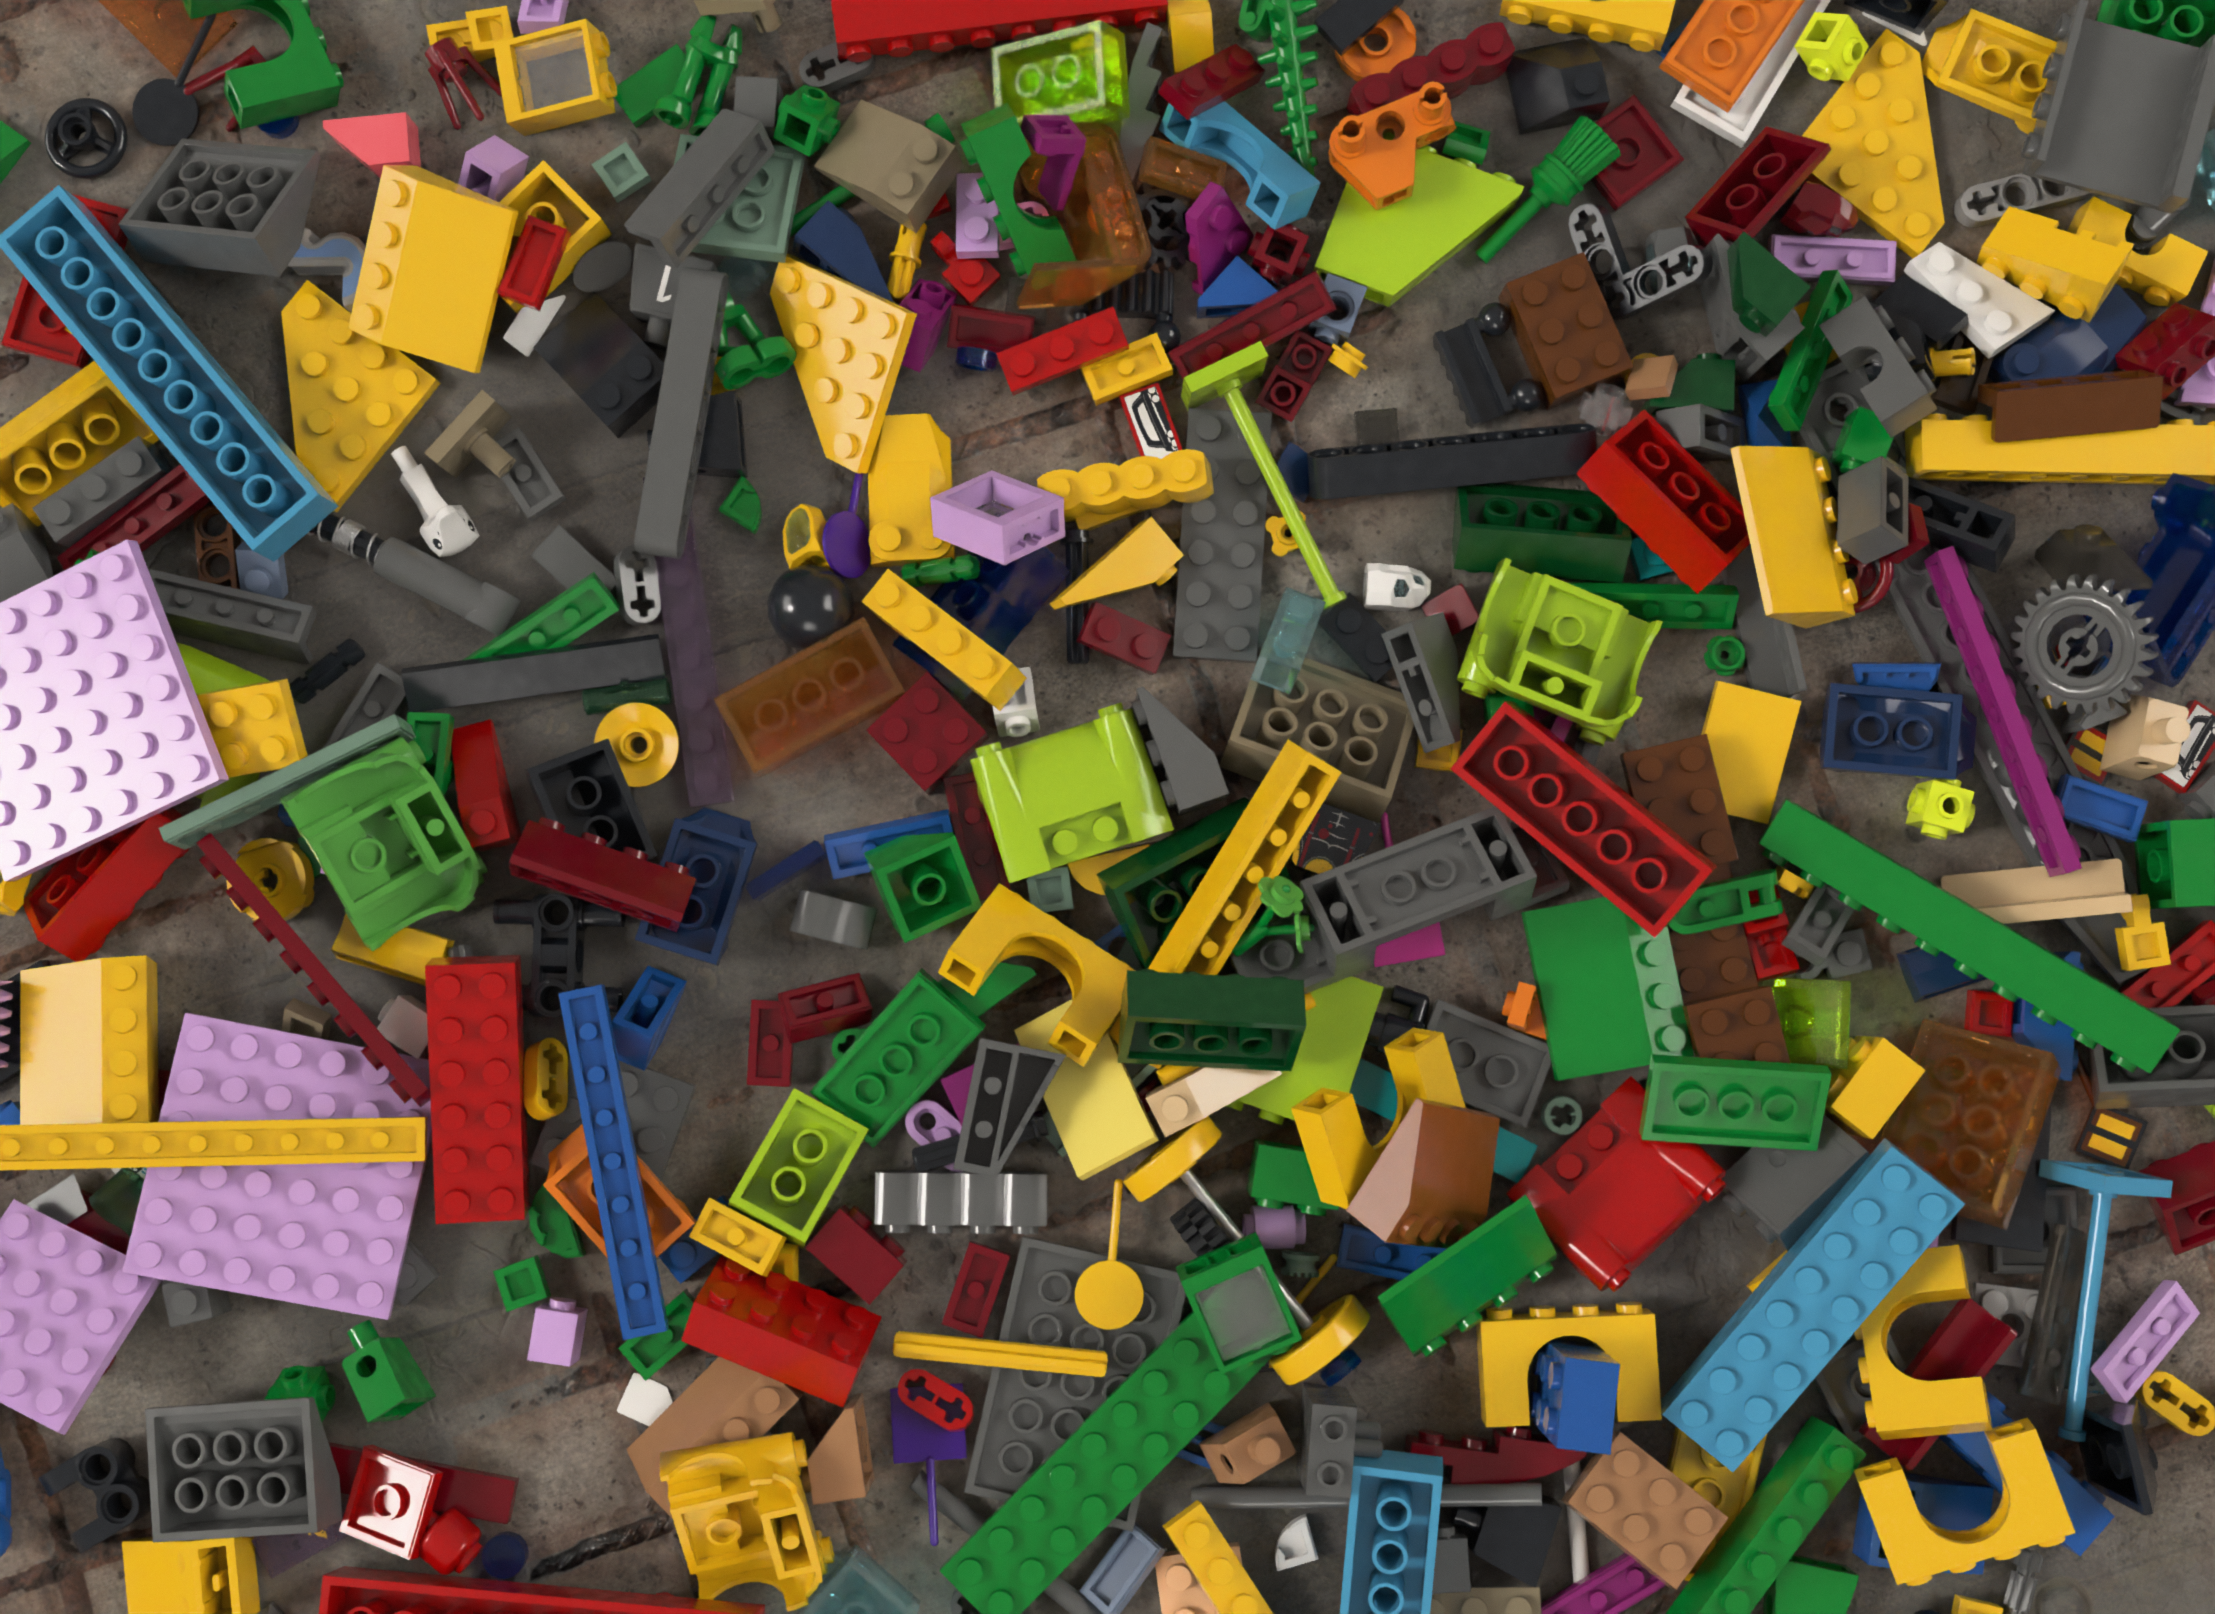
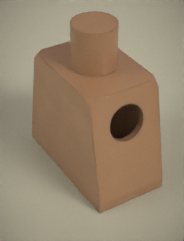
M1268 1402L1198 1443L1219 1483H1248L1296 1453L1278 1415ZM1224 1456H1225V1457L1229 1460V1462L1231 1463L1230 1466H1228V1464L1226 1463Z

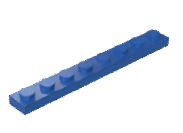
M601 984L558 993L623 1340L665 1332L669 1329L605 985Z

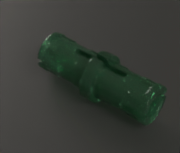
M668 678L629 683V680L620 681L619 685L583 689L582 700L586 715L590 716L610 712L627 703H645L652 706L672 704V693Z

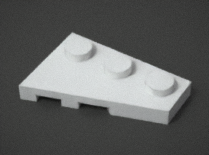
M1940 242L1910 260L1904 269V272L1912 280L1968 314L1969 323L1961 331L1988 359L2047 321L2055 311Z

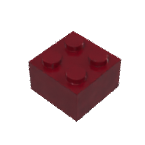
M928 671L866 729L876 742L928 795L943 782V778L950 776L976 751L975 749L979 748L989 738L987 732Z

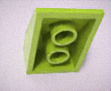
M794 1088L729 1199L728 1207L787 1237V1241L804 1249L869 1129Z

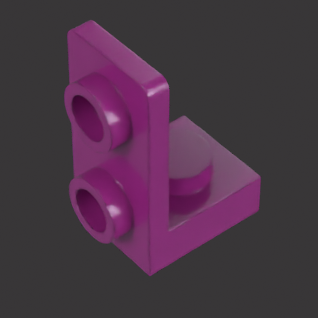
M1024 115L1020 126L1023 135L1038 154L1048 156L1038 190L1054 211H1063L1068 195L1072 191L1075 173L1080 158L1084 155L1087 139L1068 115Z

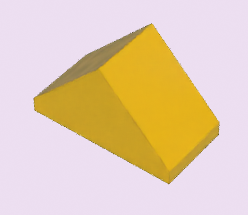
M1168 0L1166 17L1173 72L1175 75L1214 55L1212 11L1208 0Z

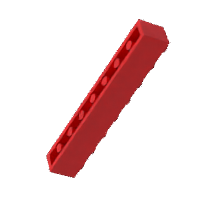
M831 0L839 60L848 59L851 62H864L871 59L872 55L889 54L892 57H905L911 55L913 51L926 49L941 53L950 51L955 46L971 44L976 48H984L995 44L996 41L1003 40L1026 43L1035 40L1037 36L1046 35L1068 38L1076 35L1081 30L1091 27H1098L1101 30L1111 28L1112 32L1119 27L1131 25L1145 29L1147 22L1153 25L1165 22L1168 0Z

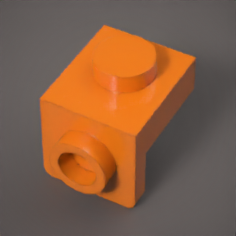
M1519 981L1516 992L1509 990L1503 1005L1502 1015L1508 1016V1028L1547 1040L1536 986Z

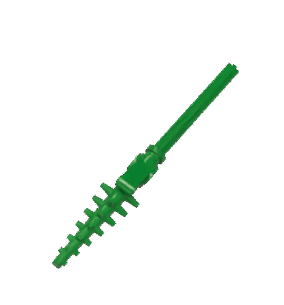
M1243 0L1239 15L1240 28L1255 42H1264L1272 36L1274 48L1258 56V63L1263 65L1277 62L1279 74L1265 80V85L1267 88L1282 87L1284 99L1274 103L1273 110L1274 112L1286 111L1288 124L1281 127L1280 132L1282 136L1291 135L1293 150L1289 151L1288 155L1315 177L1314 167L1318 165V160L1312 155L1311 142L1318 139V133L1316 130L1310 131L1308 117L1317 113L1318 107L1317 104L1307 105L1306 91L1318 86V80L1316 77L1304 79L1303 66L1317 60L1318 53L1317 51L1301 53L1300 46L1301 41L1318 33V27L1316 24L1298 27L1297 17L1317 7L1318 1Z

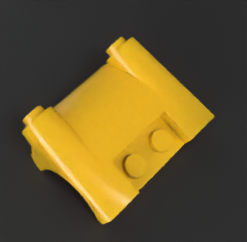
M793 1432L660 1452L661 1482L667 1481L670 1512L690 1575L696 1574L699 1599L713 1600L725 1590L736 1585L761 1582L778 1588L784 1596L787 1612L797 1610L809 1604L808 1598L818 1588L819 1583H823L822 1576L828 1573V1564L835 1563L830 1536L822 1537L821 1531L814 1528L804 1488L799 1477L801 1475V1467L808 1466L806 1446L803 1439H795Z

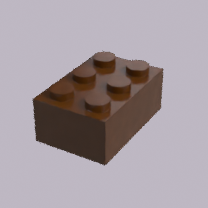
M1584 252L1505 284L1498 299L1511 313L1510 327L1532 378L1543 387V403L1546 410L1623 380L1634 367Z

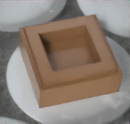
M1668 355L1634 359V367L1630 371L1625 388L1629 401L1670 397L1678 369L1675 356Z

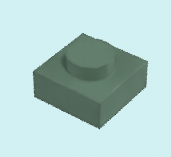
M624 142L591 164L617 203L652 181L627 142Z
M1068 867L1054 868L1027 878L1030 903L1040 910L1050 913L1074 909Z

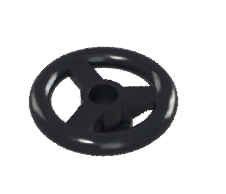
M94 98L75 99L58 108L48 121L44 136L45 148L52 163L63 173L80 179L96 178L110 172L124 156L128 141L126 125L121 115L111 105ZM92 111L102 114L110 121L114 130V143L99 136L92 122ZM86 132L85 136L79 140L80 135ZM58 134L64 141L61 147L58 146ZM95 149L107 155L99 163L90 166H78L68 161L81 151H92Z

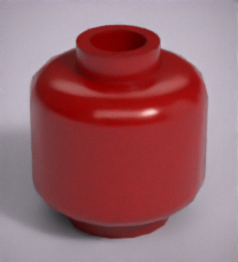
M450 1508L441 1515L433 1511L427 1531L420 1541L419 1557L442 1575H449L454 1571L460 1575L482 1550L483 1546L479 1543L482 1532L478 1526L457 1509Z

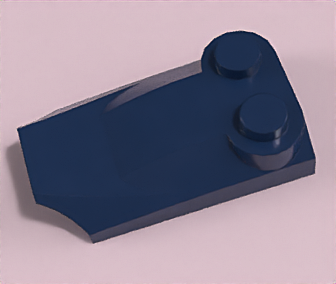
M2115 284L2090 323L2080 318H2070L2064 315L2058 307L2055 308V311L2047 321L2018 339L1992 361L1988 377L1994 383L2111 372L2117 367L2115 355L2141 333L2147 321V316L2120 285Z
M1830 683L1827 688L1823 708L1820 767L1821 769H1828L1839 773L1860 772L1954 781L1960 773L1973 768L1977 717L1965 707L1962 701L1963 695Z
M705 807L682 819L675 818L660 866L664 867L666 861L682 865L690 870L688 876L696 878L677 932L641 920L635 937L636 941L719 966L721 957L728 948V936L758 845L753 837L750 821Z

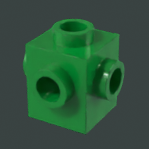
M804 84L792 95L787 94L782 99L777 111L778 121L773 138L810 157L826 142L830 144L838 133L840 121L836 118L841 103L828 97L827 93L822 89L809 87Z
M297 1365L283 1368L273 1386L269 1388L264 1400L313 1396L321 1422H323L329 1410L335 1404L336 1393L334 1386L329 1382L325 1366L305 1367Z

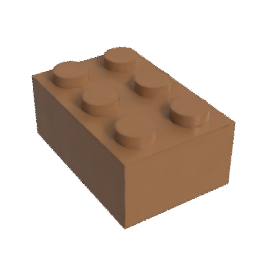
M1613 1431L1611 1455L1595 1453L1561 1499L1563 1503L1637 1561L1663 1584L1675 1590L1678 1589L1728 1520L1726 1515L1620 1431Z

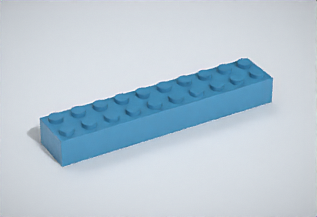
M58 185L0 234V248L252 551L273 562L276 561L338 507L336 502L82 201Z

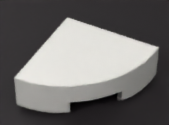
M1306 1514L1293 1519L1280 1533L1275 1547L1277 1571L1318 1560Z

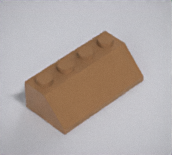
M718 1357L626 1450L645 1491L672 1518L668 1499L667 1481L661 1482L660 1452L762 1437L805 1392Z

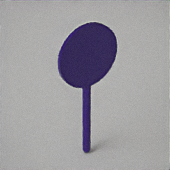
M855 473L848 511L833 514L826 522L823 531L822 543L825 558L831 569L846 579L861 576L867 570L871 560L868 542L869 532L864 522L856 515L864 473Z

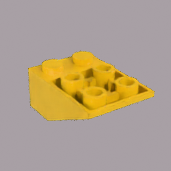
M152 1536L122 1541L128 1614H258L261 1611L254 1536L153 1542Z

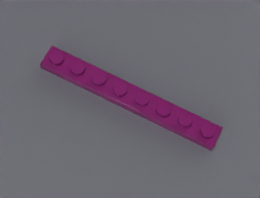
M1954 546L1939 550L1923 561L2049 877L2081 869L2082 866L2079 861L2081 857L2080 847L2076 839L2069 835L2063 821L2065 815L2064 807L2058 796L2052 793L2047 781L2048 768L2046 762L2041 755L2036 754L2030 739L2032 737L2030 722L2025 715L2020 714L2014 699L2016 697L2014 682L2009 675L2004 674L1998 659L2000 657L1998 642L1993 635L1988 634L1983 621V605L1978 596L1972 594L1968 584L1967 565L1964 559L1956 554Z

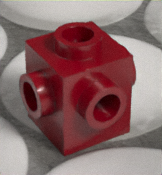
M1287 224L1275 230L1268 225L1264 234L1257 231L1247 255L1254 257L1251 268L1274 287H1278L1280 284L1288 286L1293 275L1301 278L1311 254L1304 252L1309 236L1303 234L1299 228L1292 224ZM1280 254L1284 257L1285 262L1277 258H1274L1271 255Z

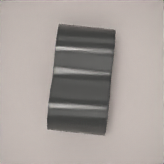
M800 889L789 931L867 950L878 909Z

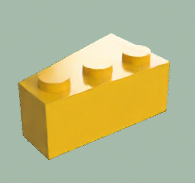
M2009 206L1982 245L1976 264L1999 278L2016 285L2021 291L2033 298L2043 299L2057 306L2064 315L2073 319L2080 318L2090 323L2116 284L2134 244L2121 240L2116 247L2095 240L2097 235L2094 231L2083 228L2079 235L2057 229L2059 226V221Z

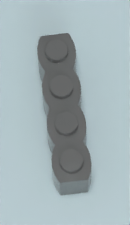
M877 1170L875 1172L874 1224L884 1225V1232L908 1233L910 1232V1225H927V1233L945 1234L953 1233V1226L963 1225L970 1226V1233L993 1234L996 1233V1226H1013V1234L1029 1235L1038 1234V1227L1047 1226L1048 1172L1000 1171L997 1178L951 1170H929L922 1173L917 1170Z

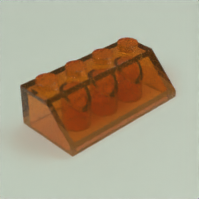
M862 617L714 698V701L753 773L762 778L888 709L906 691L869 624Z

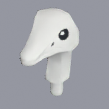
M406 446L395 449L391 455L403 472L400 478L401 483L416 503L424 519V523L420 527V534L429 548L439 557H447L460 553L471 546L480 535L463 506L448 505L436 490L426 468L422 464L418 465Z

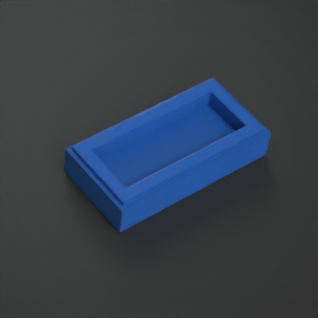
M2068 774L2060 776L2055 795L2058 796L2064 807L2065 815L2063 821L2127 842L2137 841L2148 801Z

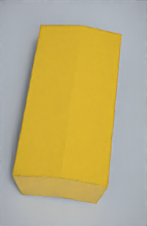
M345 913L340 931L331 951L337 959L426 986L425 965L432 958L448 957V949L453 947L455 940L406 926L391 936L381 947L371 951L364 945Z

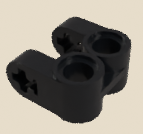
M110 1438L91 1446L38 1478L48 1497L59 1493L78 1481L82 1486L93 1490L97 1497L96 1511L98 1518L70 1535L80 1554L146 1516L151 1511L149 1479L139 1476L134 1467V1450L128 1442L120 1438ZM101 1454L110 1461L111 1470L109 1473L101 1467ZM122 1492L131 1498V1510L126 1509L122 1505Z

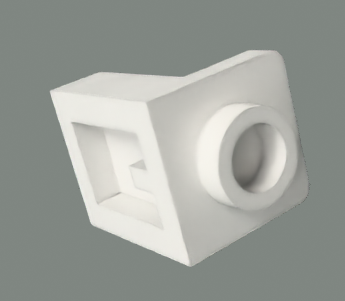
M1030 667L1018 668L1027 679L1003 709L999 711L993 706L994 718L1000 737H1021L1030 732L1040 730Z

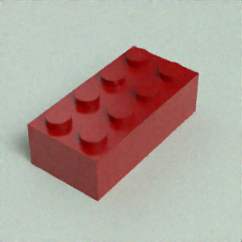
M1645 409L1606 440L1576 473L1586 483L1589 490L1598 495L1616 513L1617 517L1627 524L1647 544L1648 548L1657 554L1677 573L1679 579L1689 585L1697 594L1750 544L1743 506Z
M721 1255L693 1303L681 1341L830 1403L844 1407L868 1356L882 1316L872 1313L861 1306H855L828 1295L822 1290L811 1288L794 1280L792 1281L783 1274L770 1271L767 1277L762 1276Z

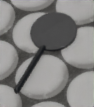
M216 14L206 16L176 80L167 78L156 79L144 85L137 93L132 107L133 120L141 135L150 142L160 146H175L182 138L188 139L196 130L199 122L198 102L194 94H184L183 90L186 86L183 84L208 35Z

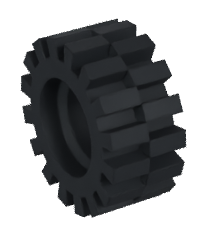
M1197 1197L1193 1198L1170 1217V1221L1181 1235V1238L1197 1257L1232 1243L1231 1239Z

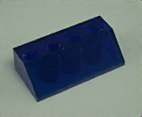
M1046 546L1007 565H1002L969 551L966 555L970 554L979 559L980 575L975 579L964 580L960 578L959 581L942 583L929 600L1001 655H1004L1008 646L1021 630L1032 621L1035 613L1049 596L1059 588L1060 583L1070 572ZM899 635L892 644L925 673L928 671L941 686L962 701L973 691L933 657L903 636Z

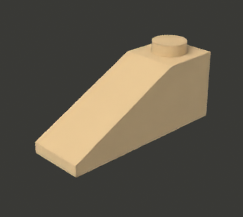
M1200 1067L1166 1086L1160 1085L1148 1091L1146 1100L1164 1136L1167 1137L1282 1075V1072Z

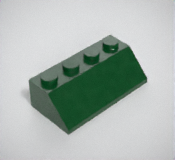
M1497 483L1456 487L1452 536L1454 569L1465 570L1470 573L1495 572L1497 563L1504 558L1512 560L1510 566L1529 574L1537 572L1542 575L1547 574L1559 580L1565 578L1590 580L1594 583L1623 582L1632 545L1630 527L1623 523L1616 513L1593 492Z
M1152 969L1127 970L1121 1003L1118 1063L1291 1072L1306 1029L1304 980H1291L1282 976L1255 978L1245 977L1240 974L1219 976L1201 975L1198 972L1192 971L1164 973Z

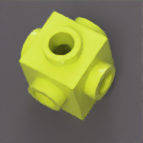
M1814 12L1794 47L1808 67L1809 74L1821 81H1829L1830 79L1849 81L1869 46L1860 33L1858 25L1852 20L1850 15Z
M1935 779L1918 783L1908 799L1907 811L1909 812L1905 824L1921 828L1920 833L1922 835L1940 840H1946L1948 835L1964 833L1965 828L1971 825L1975 815V804H1972L1975 792L1961 788L1962 782L1957 779L1954 781ZM1944 801H1946L1945 808H1943Z

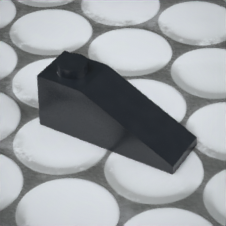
M1908 476V503L1922 507L1930 543L1941 550L1954 546L1956 554L1960 555L1965 562L1996 573L2015 540V515Z

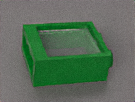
M1256 1232L1176 1266L1181 1284L1221 1375L1229 1371L1231 1373L1244 1371L1254 1363V1360L1268 1354H1283L1289 1351L1294 1346V1343L1302 1340Z

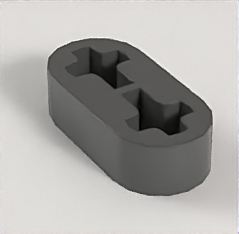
M834 42L804 56L800 62L799 72L803 85L817 87L829 93L871 74L875 68L876 57L872 55L871 59L859 65L848 59L839 60L837 42ZM820 65L822 70H826L824 72L825 79L818 81L816 76H812V68L814 66Z
M635 545L627 546L614 559L617 600L620 604L619 612L625 622L634 626H642L657 618L661 610L656 560L654 555L636 553ZM632 554H635L636 561H643L644 568L637 572L638 582L635 580L634 569L627 568L625 564L627 560L632 558ZM637 589H639L641 602L648 603L649 609L642 613V617H640L638 610L631 609L630 603L637 600Z

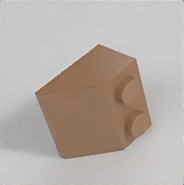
M863 1393L852 1396L808 1457V1466L802 1467L804 1492H811L813 1505L866 1497L875 1479Z

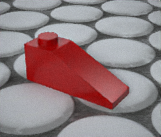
M489 719L453 729L452 754L458 808L465 836L473 850L483 852L517 843L521 837V831L493 720Z

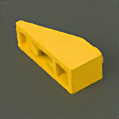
M1151 516L1139 522L1049 604L1056 610L1139 589L1154 582L1161 586L1178 571L1174 564L1184 555Z

